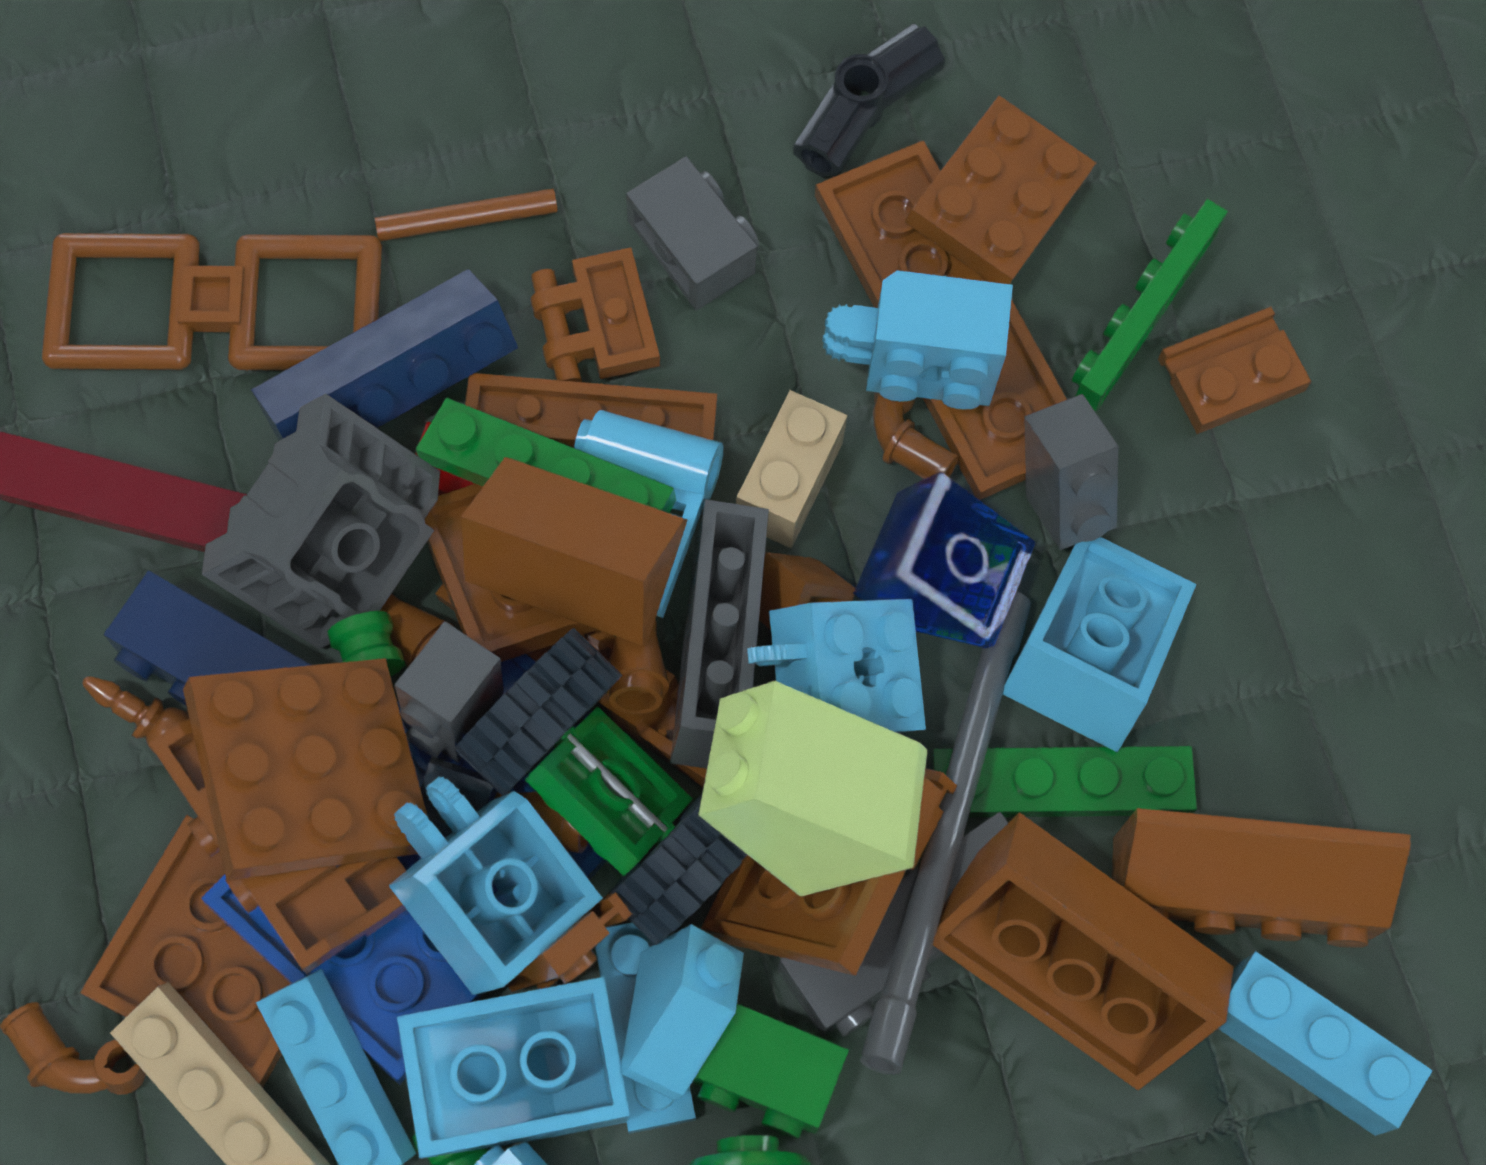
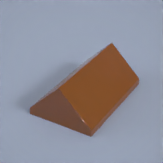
M505 457L461 516L465 582L645 646L647 645L688 519Z

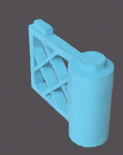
M599 410L593 420L584 419L582 421L574 448L673 487L676 502L672 509L684 512L682 517L688 519L656 615L663 618L700 518L705 499L710 500L715 489L722 464L723 443Z

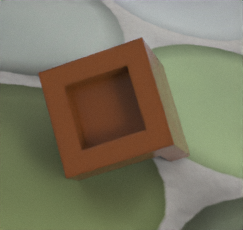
M765 552L759 621L771 630L769 611L807 603L852 601L856 588L815 558Z

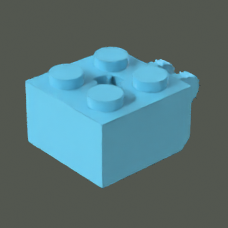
M897 270L883 280L878 308L858 305L848 307L847 304L845 306H840L839 304L837 308L832 307V311L827 313V318L825 319L826 329L822 340L824 342L823 349H826V355L832 356L831 359L837 358L838 361L845 359L846 362L869 365L866 391L879 392L886 399L901 402L911 401L916 397L942 400L945 405L956 409H973L979 405L990 406L1006 357L1013 285Z
M912 599L807 603L769 611L773 645L748 648L749 664H757L758 666L775 665L777 682L896 733L926 730Z
M443 776L441 778L438 777L428 785L426 794L453 832L444 838L435 825L429 821L428 816L425 815L422 809L420 810L417 805L414 806L412 803H406L394 814L397 826L406 835V839L420 855L421 859L393 881L389 887L474 995L506 986L595 906L602 897L526 798L512 791L488 802L476 812L467 799L460 794L459 789L454 786V783L444 779ZM492 882L498 889V892L495 894L492 891Z

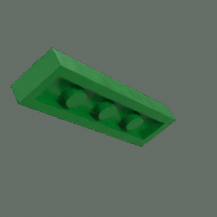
M1207 199L1194 218L1186 213L1182 215L1165 243L1172 248V251L1163 263L1155 258L1151 260L1134 288L1141 293L1139 299L1132 309L1123 303L1120 305L1103 333L1104 336L1110 339L1100 355L1090 350L1074 373L1071 381L1079 386L1075 396L1083 394L1095 413H1097L1216 238L1228 211L1211 200Z
M449 398L445 399L416 447L418 456L433 467L480 486L485 485L502 460L508 457L670 513L676 502L673 487Z
M1192 746L1120 747L1118 752L1108 747L988 748L968 818H991L1001 812L1003 817H1015L1019 813L1025 817L1131 816L1137 808L1193 814L1197 810ZM933 749L931 754L932 770L943 772L946 775L953 749Z

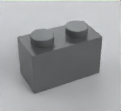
M687 156L626 193L628 223L696 311L755 274L757 247L759 246L755 231L743 216L739 215L735 218L723 203V193L713 176L707 171L699 173Z
M1084 395L1075 396L1024 416L1026 498L1058 548L1062 550L1082 541H1093L1107 531L1117 528L1119 446Z
M445 621L395 684L401 709L400 715L403 718L405 727L408 729L405 734L409 741L431 757L437 758L443 752L458 763L462 756L455 750V747L484 714L504 695L500 658Z

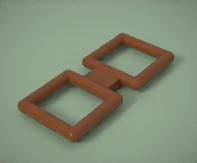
M59 234L55 237L52 246L42 360L51 369L182 370L188 367L191 362L193 332H230L228 360L233 368L237 370H287L329 346H254L260 259H357L354 333L379 319L382 244L373 235L246 234L237 240L235 266H198L200 244L198 239L191 234ZM77 258H174L167 345H69Z

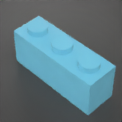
M1255 951L1238 963L1233 970L1227 1021L1218 1028L1219 1030L1376 1136L1400 1127L1433 1070Z

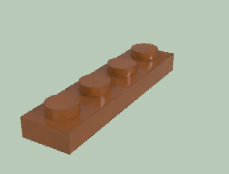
M474 373L468 379L465 405L574 448L582 421L584 419L593 420L599 410L714 440L717 394Z

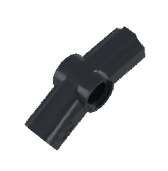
M913 23L869 54H854L845 58L838 65L834 84L793 147V154L802 161L806 169L823 178L825 176H838L867 130L874 127L881 120L884 109L943 70L945 57L934 35L925 26L919 27ZM860 89L868 92L869 95L857 96L849 91Z

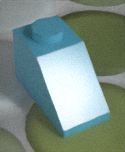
M691 924L665 938L657 945L654 944L642 951L620 1073L673 1100L682 1097L736 1012L744 953Z

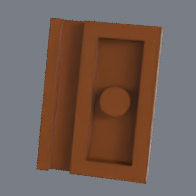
M1272 307L1162 349L1158 360L1161 366H1165L1172 378L1170 383L1197 434L1306 391L1312 382L1285 331H1280L1273 319L1275 313Z
M616 892L602 897L595 906L514 977L507 986L513 992L532 985H536L538 989L547 988L559 979L563 983L573 980L596 961L597 956L591 949L610 934L605 927L625 921L632 913Z

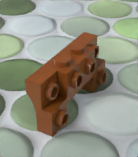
M190 719L175 725L151 741L149 745L198 815L187 825L211 858L220 850ZM397 857L342 864L339 867L335 865L228 881L225 879L248 914L258 907L261 908L306 974L362 935L366 934L368 937L407 910L389 887L393 881L406 871Z

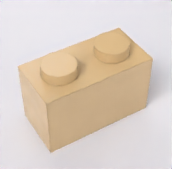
M791 390L737 495L736 504L769 509L766 537L792 549L843 444L848 415Z

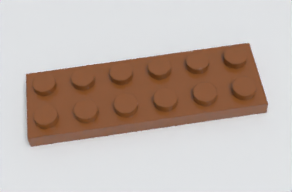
M924 140L818 183L815 187V198L874 308H878L883 280L897 270L990 282L904 222L913 206L940 172ZM1011 299L1006 357L990 406L979 405L973 409H956L945 405L942 400L923 398L950 451L959 455L957 464L977 501L1026 480L1024 416L1063 402L1067 398Z

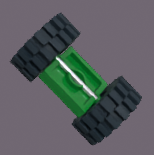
M573 628L563 638L559 639L548 652L540 657L494 706L484 714L455 747V750L503 796L512 790L554 747L555 749L529 774L525 781L541 795L544 802L551 809L558 812L590 843L593 850L599 856L606 859L623 875L617 881L618 883L609 891V894L617 893L632 913L628 919L657 945L667 938L671 932H674L689 915H692L722 885V882L738 868L748 854L699 816L703 793L679 816L693 798L598 706L574 728V725L620 679L622 674Z

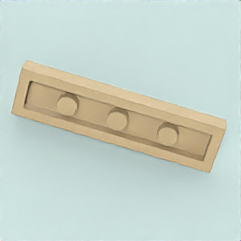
M169 982L157 987L110 1032L226 1165H330Z

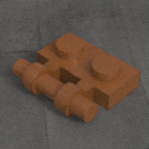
M631 247L572 260L575 278L573 283L558 286L555 272L552 269H541L531 275L535 294L531 296L530 301L534 317L542 321L547 343L543 346L542 350L546 366L554 370L556 380L582 382L578 363L581 360L594 357L600 379L660 366V355ZM583 309L588 331L570 335L566 314L569 311Z

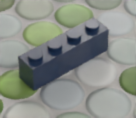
M467 269L251 389L278 440L296 432L299 408L325 393L378 428L518 349V345L496 297Z
M149 570L103 634L118 652L114 661L120 667L143 681H147L153 673L170 683L172 686L168 693L186 707L183 688L189 677L310 665Z

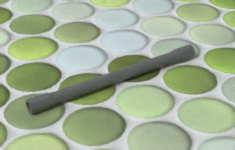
M1002 590L998 591L995 598H993L981 641L984 638ZM1005 591L987 639L984 643H981L982 651L946 772V776L957 785L954 794L945 793L939 805V808L944 813L923 851L881 998L875 1005L860 1062L867 1068L879 1073L899 1074L903 1066L916 1019L918 995L1003 696L1004 686L1013 657L1019 650L1031 607L1030 600L1017 591Z

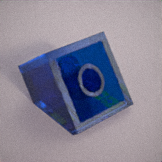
M940 471L897 492L853 594L862 601L912 599L916 632L978 647L990 648L995 646L1036 542Z

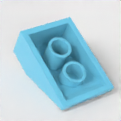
M1102 537L1093 541H1082L1075 544L1005 683L1003 695L1118 752L1147 704L1197 584Z
M604 977L397 1016L420 1159L490 1148L498 1144L502 1146L626 1123L630 1117L623 1076L620 1073L621 1065Z

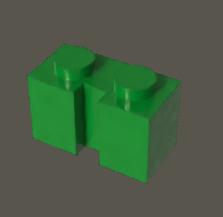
M737 1004L734 1016L692 1083L701 1087L697 1096L699 1099L733 1113L736 1112L738 1104L743 1102L765 1112L761 1124L785 1136L799 1139L802 1130L816 1134L849 1050Z

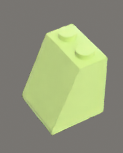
M772 681L720 698L699 816L800 897L913 868L927 749L915 740L777 681Z

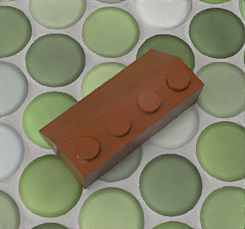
M1137 808L1113 837L1112 879L1168 920L1195 922L1194 930L1199 933L1229 935L1235 933V926L1261 929L1262 938L1274 941H1297L1302 939V933L1327 935V944L1347 948L1368 946V939L1375 938L1391 927L1410 852L1411 835Z
M1021 813L1017 814L978 851L944 903L933 942L934 947L1138 1091L1227 1021L1234 966Z

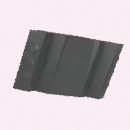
M326 393L299 408L296 432L274 444V451L268 460V465L248 494L244 495L238 504L230 508L227 533L206 544L201 574L318 649L330 644L327 631L337 622L363 612L380 611L434 532V529L425 524L424 519L438 500L440 471Z

